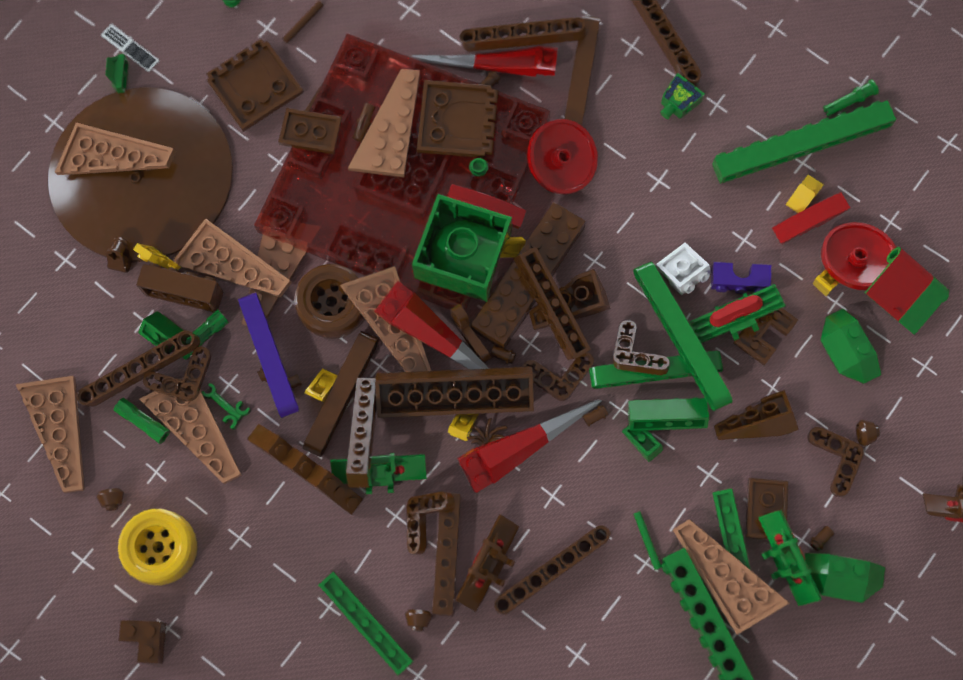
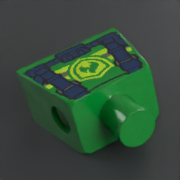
M677 73L662 96L661 104L664 108L660 111V114L665 119H669L673 114L678 118H682L703 101L705 93Z

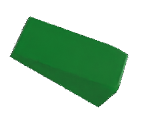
M629 425L622 430V433L648 462L652 461L663 451L662 444L648 430L629 431Z

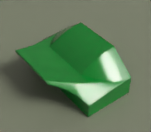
M118 54L115 57H107L105 75L118 93H125L127 89L129 61L125 54Z

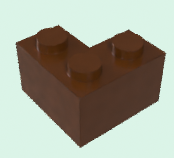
M121 620L119 641L139 643L137 663L163 664L166 623L159 621Z

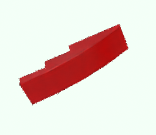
M451 184L447 197L512 217V227L521 228L526 213L525 209L490 195Z
M842 192L786 219L772 227L783 245L798 235L801 236L815 227H820L851 208Z

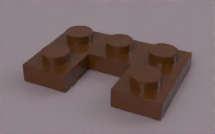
M783 308L756 319L759 330L754 332L752 326L743 329L739 334L740 339L734 341L733 344L765 366L777 349L761 337L770 325L787 336L798 322L797 318Z

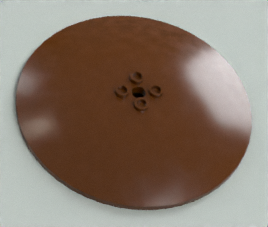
M160 88L126 89L125 93H112L87 106L75 116L62 132L53 150L49 165L48 188L54 211L64 228L76 241L94 253L107 257L106 252L112 247L113 239L121 237L129 243L130 256L132 258L129 260L132 262L143 261L138 257L139 253L133 250L137 243L152 246L165 256H170L181 251L205 219L214 224L221 214L231 190L233 178L232 155L220 125L204 107L194 100L177 92ZM76 123L171 147L176 151L169 168L57 175L55 173Z

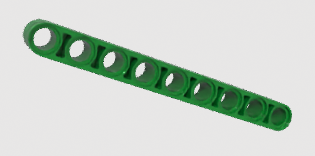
M650 261L634 268L633 273L638 284L711 409L715 411L731 404L733 400L728 388L654 263Z

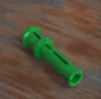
M871 79L867 84L855 87L853 92L823 106L826 116L829 117L856 102H864L865 98L871 95L879 94L878 86Z

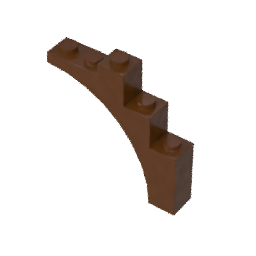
M260 424L256 426L247 438L258 449L305 480L350 515L353 514L363 500L330 471L315 463L307 455Z

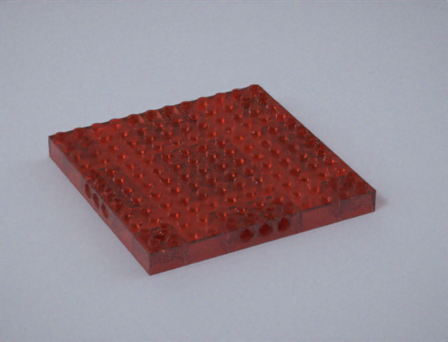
M347 33L309 112L342 118L335 153L329 154L292 147L254 226L257 232L262 235L293 245L295 248L344 266L364 276L395 266L400 282L413 293L415 292L419 298L449 310L460 304L466 312L472 297L455 291L451 292L449 289L414 278L412 263L438 194L447 197L451 184L513 204L529 168L527 150L530 139L540 126L549 122L550 110L498 91V101L495 104L497 106L496 121L493 122L495 123L494 139H488L494 141L493 153L482 158L488 164L487 173L484 176L476 177L471 174L469 165L472 160L478 157L417 152L424 80L481 84ZM400 70L420 71L405 177L349 171L348 167L362 143L352 139L358 124L356 123L357 118H360L364 103L375 106L370 121L372 124ZM271 221L274 222V224L276 225V227H274V226L271 225Z

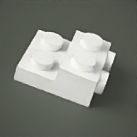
M686 243L656 264V268L681 295L685 292L687 294L691 293L697 283L707 281L711 274L710 265Z

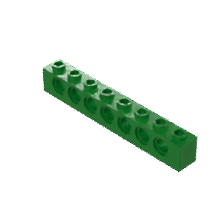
M682 548L664 557L661 560L663 563L661 564L662 570L665 575L669 574L672 580L670 585L675 594L679 593L682 599L679 601L685 612L688 611L691 617L689 622L692 628L698 630L701 636L698 639L704 649L707 648L709 651V661L713 667H717L720 673L718 675L719 680H735L736 678L754 680L686 549ZM680 567L685 570L686 575L684 578H679L676 575V568ZM686 586H692L695 589L694 596H688L685 593ZM696 604L703 605V615L695 612ZM706 622L713 624L714 631L712 633L705 631L704 625ZM717 640L723 643L724 648L722 652H717L714 649V643ZM726 659L733 662V669L731 671H727L724 668V661Z

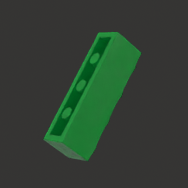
M705 398L636 399L628 401L629 431L708 428L709 411Z

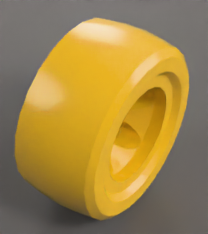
M150 509L135 515L127 522L119 538L118 553L123 567L133 578L149 585H166L179 580L189 572L197 556L198 544L192 526L182 516L165 509ZM164 530H168L169 535L166 538L162 536V532ZM151 531L154 532V537L148 539L147 534ZM172 542H175L174 550H172ZM163 543V546H164L163 551H162V552L157 551V548H159V547L161 546V544ZM143 545H146L148 548L145 553H142L140 550ZM170 556L166 562L163 561L164 558ZM154 557L156 561L150 565L149 559Z

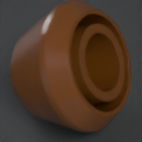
M860 420L856 424V436L859 444L866 447L877 441V437L880 436L879 427L875 426L873 422Z
M120 488L105 489L100 491L96 497L102 508H106V511H114L118 509V506L122 505L124 492Z
M408 610L405 613L407 625L412 627V631H423L424 628L428 627L432 614L426 610Z

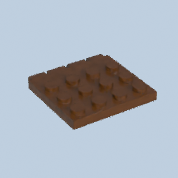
M262 39L250 45L252 51L247 47L237 53L235 56L238 60L235 61L231 57L220 64L221 71L218 67H215L206 73L208 84L243 132L304 93L302 87L269 42H263Z
M424 80L417 152L478 158L492 155L494 141L488 139H494L495 123L493 122L496 121L497 106L495 104L498 101V90L491 89L489 85Z

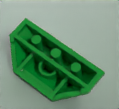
M844 309L826 316L820 341L838 373L862 384L881 376L877 353L858 320Z
M805 553V561L808 568L812 570L811 576L821 596L863 603L883 588L885 567L870 561L831 554Z

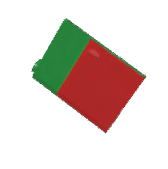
M896 247L887 256L886 261L889 264L865 291V294L915 335L941 303L949 298V289L901 247Z

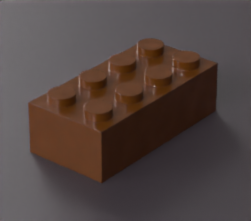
M154 263L142 265L136 284L145 296L210 312L219 310L224 293L216 279L205 276L201 278L192 272L184 274L171 267H168L167 270Z

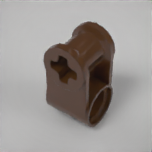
M116 237L112 241V247L106 252L107 267L111 270L128 273L132 261L129 260L132 259L129 243L124 238Z

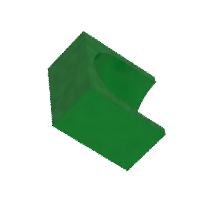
M438 194L412 263L414 278L487 302L501 252L512 233V217Z

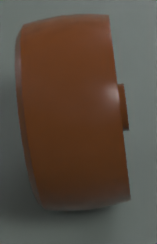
M337 264L320 265L307 272L298 283L294 299L296 313L302 324L313 334L326 339L343 338L358 329L364 317L349 297L347 301L342 300V296L347 294L340 286L341 284L359 279L358 276L348 268ZM333 286L339 287L337 292L331 290ZM320 290L325 291L323 296H318ZM334 301L336 305L334 307H329L331 305L330 302ZM316 304L322 305L321 309L319 310L315 309L314 306Z

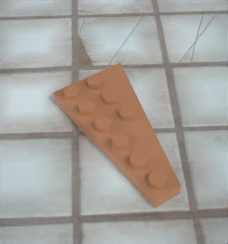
M400 70L348 167L349 171L405 177L420 71Z
M76 123L55 173L57 175L169 168L176 151L171 147Z
M267 218L258 257L291 280L322 227ZM250 288L249 295L257 293L267 319L280 297ZM243 316L242 324L247 325Z
M207 219L202 222L173 260L182 268L277 297H281L292 283L288 278Z
M395 266L340 285L405 372L431 371L421 341L390 325L374 312L394 284L400 281Z
M191 373V378L195 379L194 375ZM175 382L166 385V390L169 392L173 391L176 387ZM180 384V391L185 392L187 397L189 394H193L191 388L189 390L182 389V384ZM201 389L194 401L181 400L155 391L139 399L223 484L242 476Z
M68 376L16 384L23 398L24 405L31 416L30 418L38 437L46 450V455L54 468V473L62 491L70 493L85 490L75 377Z
M690 519L673 529V532L683 548L686 549L694 566L737 635L789 604L785 598Z

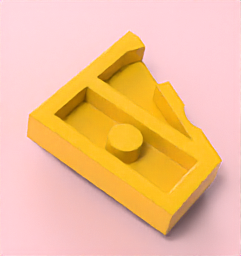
M137 243L133 249L139 253L138 257L145 262L150 261L166 269L168 267L177 270L181 268V266L152 246Z

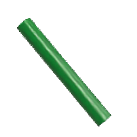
M641 511L634 513V518L653 568L658 570L662 567Z

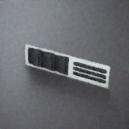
M113 24L101 35L148 72L159 61Z

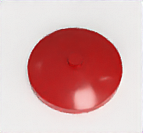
M556 119L543 124L534 132L528 145L527 159L533 177L543 188L556 194H570L583 189L590 183L597 169L598 154L593 138L583 126L572 120Z
M860 222L844 223L832 229L826 236L821 248V259L827 272L837 282L852 289L867 290L889 264L886 261L887 256L896 246L887 234L872 225Z

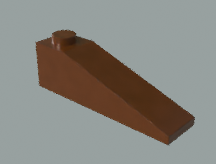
M595 269L576 275L571 279L572 281L559 288L575 320L611 309L606 291ZM538 305L529 312L534 330L550 327Z
M785 390L765 396L760 399L761 403L754 407L749 405L742 414L732 415L714 425L718 440L775 437L799 430Z

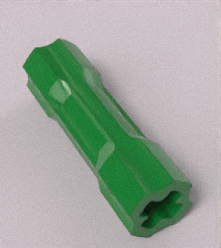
M218 309L193 332L200 338L199 347L229 323ZM191 336L187 338L186 345L191 343ZM193 351L183 356V358L185 360L188 359L192 355Z
M124 397L118 401L113 411L140 428L159 444H162L170 434L166 427L154 421Z

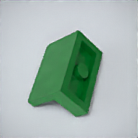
M156 311L143 319L138 333L157 346L184 330L159 311ZM174 346L170 348L169 353L172 352Z

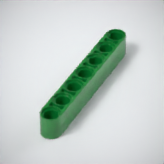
M720 351L706 352L718 373L724 371ZM680 355L667 357L670 363L669 371L664 375L619 370L613 364L596 366L589 369L592 389L692 377ZM636 361V364L643 366L646 364V361Z

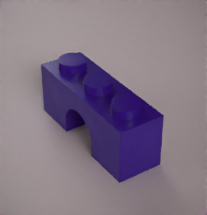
M714 262L711 267V289L716 290V292L733 290L736 293H746V291L755 293L771 286V265L752 264L749 269V276L746 278H740L734 274L733 263Z

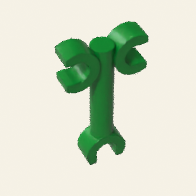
M209 383L208 385L212 388V392L207 394L202 391L203 396L208 399L212 398L230 415L225 416L223 422L226 424L229 420H233L230 428L232 430L236 429L238 421L243 416L249 415L251 409L248 407L245 411H241L240 408L244 404L242 401L236 404L235 409L217 393L216 387Z

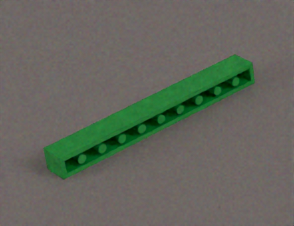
M888 100L883 102L876 101L868 107L864 108L861 106L853 110V112H843L835 118H825L817 124L812 125L810 123L803 126L802 129L796 131L792 129L781 136L773 135L763 142L755 141L745 148L743 146L737 147L733 152L727 154L722 152L715 156L712 166L719 183L722 184L890 128L897 119Z

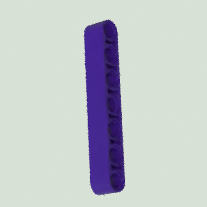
M257 293L239 298L238 301L280 417L283 418L299 412L297 401Z

